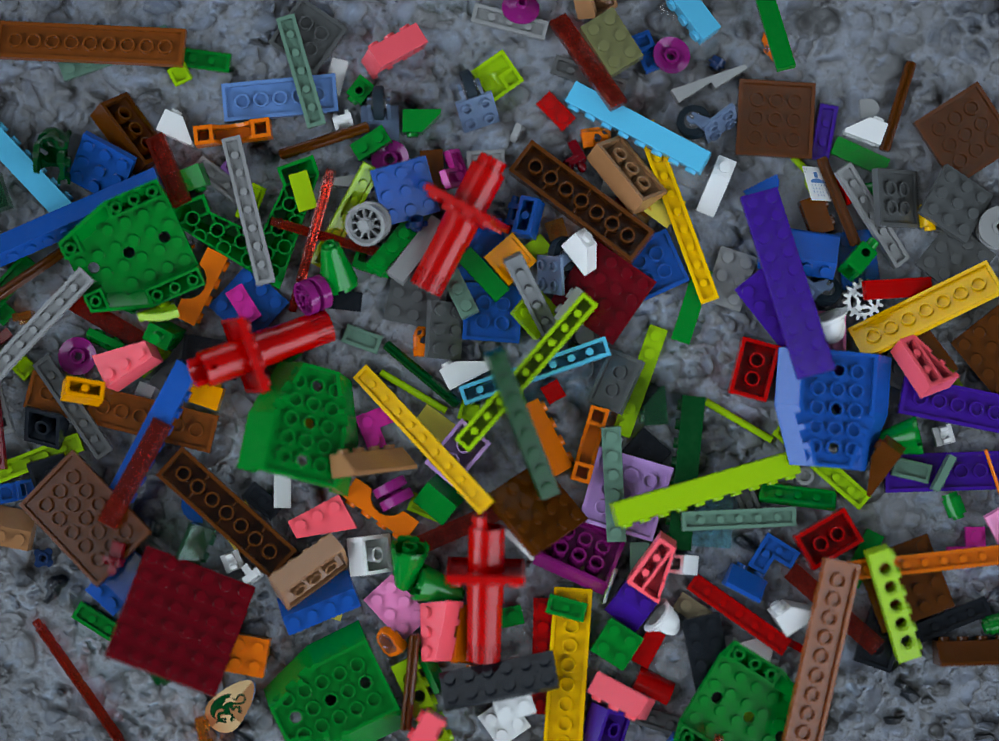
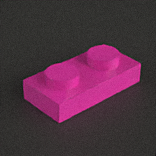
M242 283L225 293L238 315L244 316L245 319L249 320L250 324L262 317V314Z

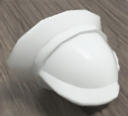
M834 308L818 314L828 344H835L843 338L845 334V316L849 312V308Z
M660 598L659 604L656 605L645 621L644 629L646 632L659 631L667 635L678 633L680 630V618L670 605L668 599Z

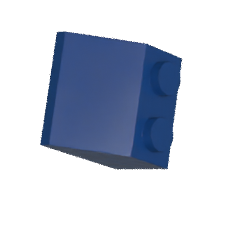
M737 562L736 565L731 563L721 583L760 603L768 582L764 580L765 576L757 571H754L752 574L747 571L748 567L740 562Z

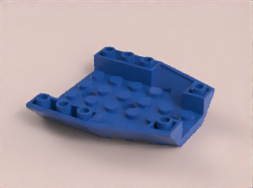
M778 347L774 407L789 465L865 471L874 451L873 446L878 441L888 416L892 358L879 354L830 350L834 365H840L843 368L841 376H837L834 370L797 380L787 347ZM833 404L840 406V413L838 415L833 414L831 411ZM832 442L838 446L835 454H832L828 449L829 444Z

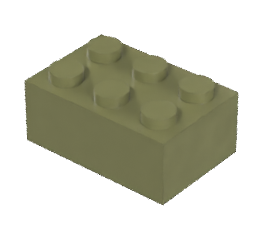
M613 7L580 27L579 32L609 79H612L643 59V53Z

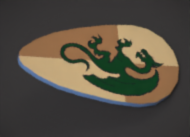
M252 679L237 681L216 694V697H213L208 702L205 708V717L208 724L214 730L229 733L239 727L253 702L255 682Z

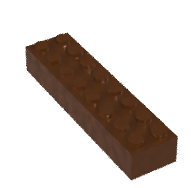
M533 140L530 141L508 170L509 175L581 229L586 228L593 238L631 265L654 236L655 231Z
M183 446L156 474L159 479L268 577L275 570L281 569L297 552L294 546Z

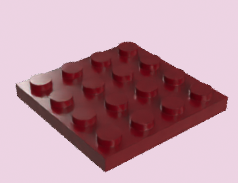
M595 240L597 242V268L584 276L575 265L564 280L565 295H554L551 301L558 307L560 303L564 304L567 298L565 296L571 288L579 287L588 297L598 304V307L586 319L583 325L600 337L605 336L606 341L614 345L657 282Z

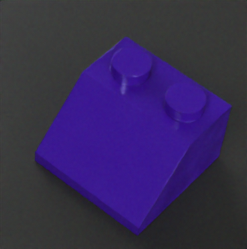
M625 579L604 610L636 632L649 617L657 603L626 583L627 579Z
M591 702L584 723L583 741H624L630 719L625 717V712L621 710L616 712L606 705Z

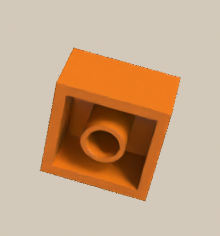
M239 632L225 672L258 678L265 677L272 638Z

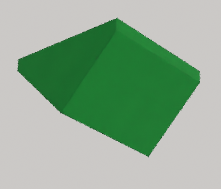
M436 474L425 484L413 502L443 526L465 501V498L442 477Z

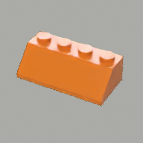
M537 398L526 403L555 477L573 467L572 462H574L570 451L566 453L563 447L566 443L562 435L557 436L554 430L557 426L552 417L548 418L545 412L548 410L543 400L539 401Z

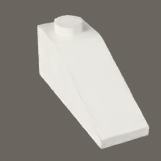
M721 155L717 157L696 211L714 218L736 166V161Z
M450 360L442 364V369L439 370L449 391L489 372L485 361H456L452 363Z

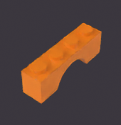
M269 117L250 119L237 124L193 126L194 144L198 149L223 146L221 139L240 135L242 143L274 140L272 122Z
M207 247L199 263L206 274L205 288L194 298L181 299L177 307L180 317L177 318L193 326L196 323H201L205 315L201 312L204 306L209 307L213 299L210 294L213 289H218L222 281L219 279L221 272L226 273L230 265L226 256Z
M590 405L570 479L589 484L602 438L601 427L606 426L610 412L609 409Z
M356 477L349 487L348 496H343L346 498L344 502L352 508L355 506L362 510L360 513L366 518L370 519L373 517L377 520L376 525L383 530L390 529L393 532L392 536L396 539L401 535H411L420 521L406 511H402L397 515H385L379 512L372 502L373 488Z

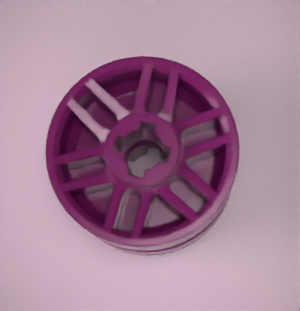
M315 275L295 283L293 289L294 297L299 309L305 315L310 316L332 306V291L323 276Z
M403 474L373 490L376 499L385 497L379 503L383 512L414 496L410 487L402 489L408 483Z

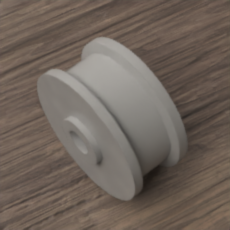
M365 201L354 206L345 218V229L348 236L353 242L361 246H372L388 236L392 226L388 210L382 204L375 201Z
M999 206L984 211L975 227V235L978 241L991 250H999Z

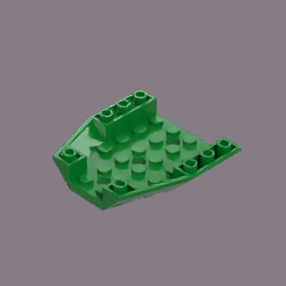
M157 178L103 201L58 242L65 260H69L73 271L75 272L81 267L95 280L83 294L91 313L152 308L206 285L199 262L167 193ZM163 231L170 234V240L167 242L159 238V234ZM132 247L135 255L127 257L124 254V249ZM92 262L97 263L99 271L91 272L89 264Z
M278 362L269 377L271 383L269 386L270 391L260 393L248 412L237 468L254 473L263 471L326 487L329 488V492L348 496L351 476L332 478L330 455L337 454V450L349 449V453H351L358 446L359 440L352 381L338 371L309 363ZM314 381L321 384L320 391L313 389L312 384ZM306 418H310L313 421V428L306 427ZM299 455L306 459L304 466L299 465L297 462Z
M359 620L307 645L263 689L270 711L285 741H377L400 729L402 707L399 706L380 668ZM363 677H368L371 680V685L367 688L362 687L360 684V680ZM329 694H333L336 697V703L333 705H329L325 701L326 696ZM292 712H299L301 714L299 722L291 720Z
M734 640L718 655L679 719L673 741H776V733L779 731L784 732L794 683L784 670ZM720 692V700L713 702L711 698L713 693ZM752 712V719L748 722L744 721V714Z

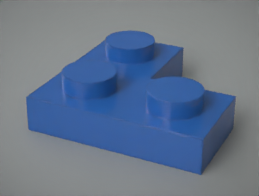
M767 532L747 565L765 575L774 559L791 569L801 552Z

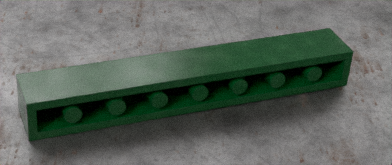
M500 346L483 353L538 497L543 501L559 494V488L505 349Z
M681 395V399H677L676 410H680L679 418L675 419V429L678 432L677 437L673 438V448L676 449V453L671 458V467L674 468V474L671 476L669 485L698 477L706 397ZM694 504L687 506L688 510L685 511H695ZM676 510L670 511L665 520V525H668V533L666 534L677 541L676 550L691 551L693 531H681V512L676 513Z

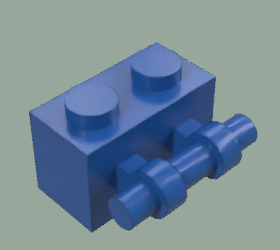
M513 195L511 202L508 203L507 218L504 219L503 223L510 226L512 233L516 236L536 240L545 203L539 198Z

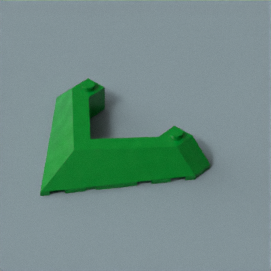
M313 155L277 167L283 187L263 231L276 282L270 284L278 289L281 288L307 212L299 213L288 175L307 170L314 191L320 173ZM201 194L172 205L185 232L253 273L242 226L214 214L207 195Z

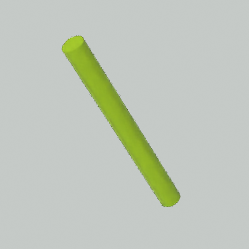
M384 369L379 373L380 377L443 414L446 413L448 407Z
M706 399L705 406L769 443L773 440L774 436L712 400Z

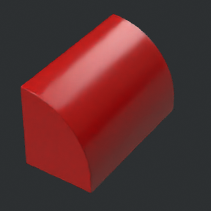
M641 666L631 687L667 706L676 683Z

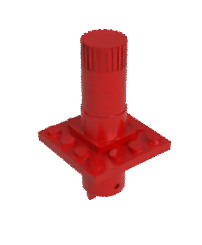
M481 152L476 161L472 160L454 196L428 182L423 189L429 192L427 196L442 203L441 208L446 211L410 282L441 297L478 228L484 230L487 227L500 235L502 232L509 233L510 226L486 214L505 179L502 173L507 166L506 164Z
M320 310L310 316L303 315L252 333L249 331L251 330L250 322L244 316L226 318L221 320V324L228 342L197 352L196 357L187 360L186 363L189 375L196 388L204 385L210 388L240 377L246 393H264L270 391L269 386L271 385L268 375H265L263 371L266 370L267 366L335 341V330L326 310Z
M483 512L481 515L479 513L472 515V524L468 526V557L448 556L446 583H450L451 586H461L462 583H466L467 586L466 660L477 664L500 662L504 587L509 585L512 588H519L521 585H525V559L505 558L506 527L497 523H487L488 512Z

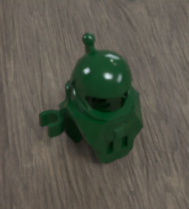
M49 127L39 134L37 141L33 145V173L39 174L40 169L44 167H57L60 169L57 183L60 184L61 180L65 179L68 181L67 184L71 183V174L68 172V168L71 167V156H68L69 140L72 135L71 130L64 132L60 128ZM40 147L47 151L48 154L44 155L43 153H41Z

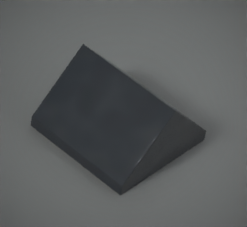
M26 405L24 441L59 450L69 428V421L62 414Z

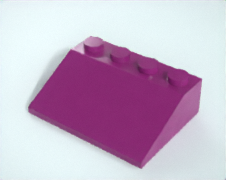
M583 523L535 556L532 564L603 595L610 583L613 571L616 568L626 542H607L605 528Z

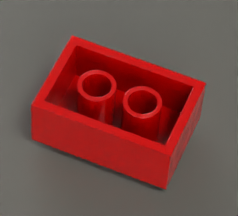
M744 336L741 337L727 393L763 403L767 402L777 363L778 347L781 346Z
M840 507L792 535L793 540L811 570L821 567L823 557L835 559L864 542L845 507Z

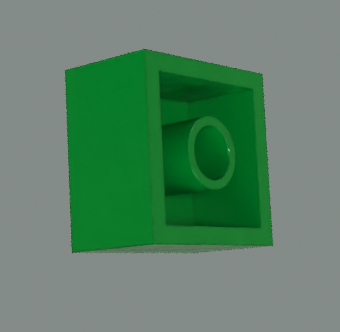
M610 616L589 649L624 671L644 638Z

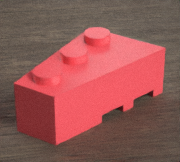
M417 23L412 25L406 24L396 34L391 32L384 37L383 41H374L368 46L369 49L361 62L373 80L378 77L379 72L386 68L389 71L393 68L392 65L401 60L404 61L424 49L428 40Z
M910 335L900 339L890 353L919 397L924 398L950 388L960 375L956 371L953 373L945 366V361L942 359L939 361L931 353L932 350L916 335Z
M146 341L92 355L106 388L117 392L164 362L157 346Z
M339 494L287 521L296 539L358 528L346 503Z
M660 531L627 577L626 583L657 604L660 601L677 541L663 531Z
M440 601L420 603L421 662H448L452 660L456 642L454 633L456 625L460 623L458 615L460 607L463 608L464 602Z
M597 671L587 691L592 694V699L600 703L602 700L609 703L607 707L616 712L620 709L625 712L624 716L632 721L636 719L646 721L656 700L600 671Z
M429 707L425 711L421 710L416 719L419 723L416 728L411 727L407 735L410 738L409 741H437L448 718Z

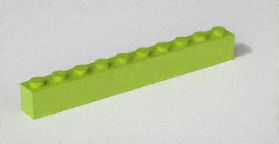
M584 292L514 370L521 393L598 307V304ZM497 391L454 439L468 452L478 444L505 413Z
M782 452L609 503L615 526H621V529L633 526L632 522L639 521L640 523L651 521L650 517L658 515V518L668 516L669 512L676 510V513L688 510L687 506L693 504L694 507L705 505V501L710 499L713 502L723 500V496L727 494L731 496L742 494L741 490L749 489V491L760 489L761 484L766 483L767 486L778 483V479L791 480L796 478L795 474L801 473L800 466L789 465L786 452Z

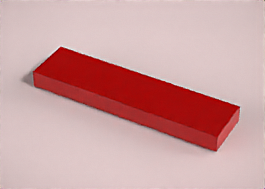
M931 277L861 281L863 300L910 298L932 287Z

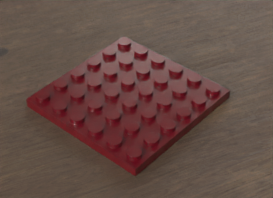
M146 546L104 657L215 698L256 587Z

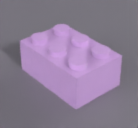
M461 418L441 444L468 472L491 443L483 437L470 452L464 449L454 440L468 424ZM428 459L424 462L427 466H429L434 472H436L440 477H442L446 482H448L453 487V485L441 474V472Z

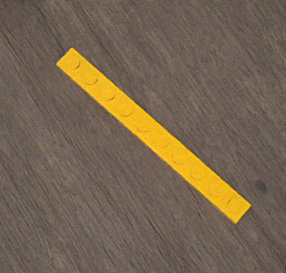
M645 146L644 150L653 174L668 191L662 199L700 303L703 305L717 300L719 295L668 158L655 156L651 153L652 150Z
M367 364L352 377L480 515L494 502L492 497Z

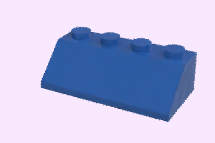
M791 228L805 275L833 280L838 261L840 235ZM757 258V269H760L761 265Z
M348 569L342 571L289 611L281 600L277 598L280 613L289 636L362 606Z

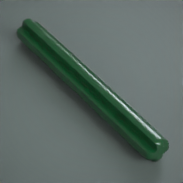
M388 341L383 346L386 352L453 408L458 406L460 399L391 341Z

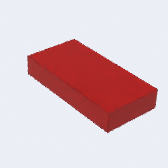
M645 631L644 639L631 660L648 669L666 635L659 631Z

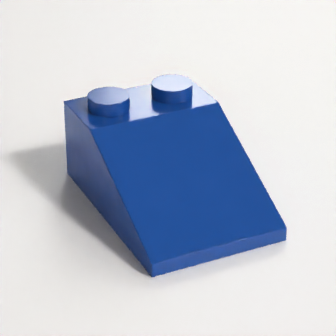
M135 550L126 559L123 567H118L116 574L109 576L100 587H96L91 582L85 589L112 616L122 610L142 556Z

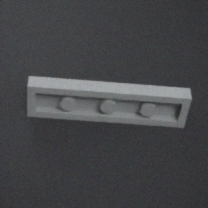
M475 3L471 17V23L541 41L545 40L549 21L537 18L528 24H517L508 20L504 16L502 9Z

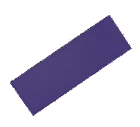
M819 104L813 135L811 159L813 161H817L825 156L829 160L839 106Z

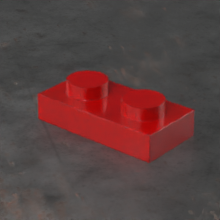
M550 91L536 103V106L561 132L576 120V117Z

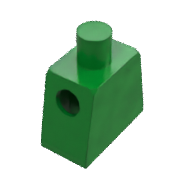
M870 237L866 242L862 241L836 270L850 282L853 281L878 254L875 250L879 245L878 241Z
M168 320L150 321L142 338L168 351L177 347L183 339L186 329Z

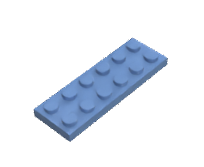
M336 74L312 75L323 113L339 112ZM293 77L221 84L225 123L266 117L271 119L304 115Z

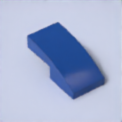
M649 29L633 35L634 41L644 55L640 63L645 74L659 70L653 59L655 43Z
M25 479L1 484L0 504L24 500L34 489L32 480Z

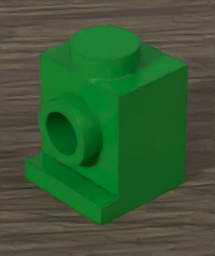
M360 74L347 90V100L355 106L357 104L363 106L367 101V97L372 95L375 85ZM362 88L363 92L361 94H357L356 89Z

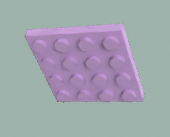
M599 446L581 510L588 517L585 523L606 528L602 447ZM622 453L624 499L669 486L674 468ZM658 515L650 517L651 521L640 523L639 521L632 522L633 526L626 528V534L652 542L659 520Z

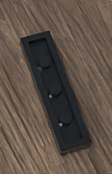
M981 596L916 623L917 632L915 633L920 642L923 643L991 615L992 612L985 596Z

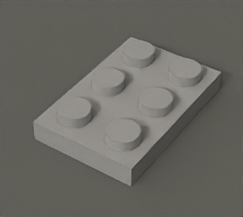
M721 246L712 271V279L719 299L709 303L740 312L743 300L734 289L752 275L758 257Z

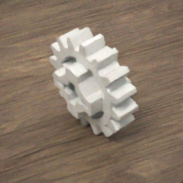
M859 278V283L852 281V287L846 285L848 292H842L846 299L841 300L843 304H846L844 307L850 309L848 315L850 317L854 315L856 320H859L860 316L865 320L868 315L870 317L873 316V312H880L877 309L878 306L883 307V304L880 302L882 299L874 300V303H872V300H866L868 304L859 300L860 298L857 295L863 297L862 290L857 291V289L862 288L861 281L863 280ZM851 296H853L852 306H851Z

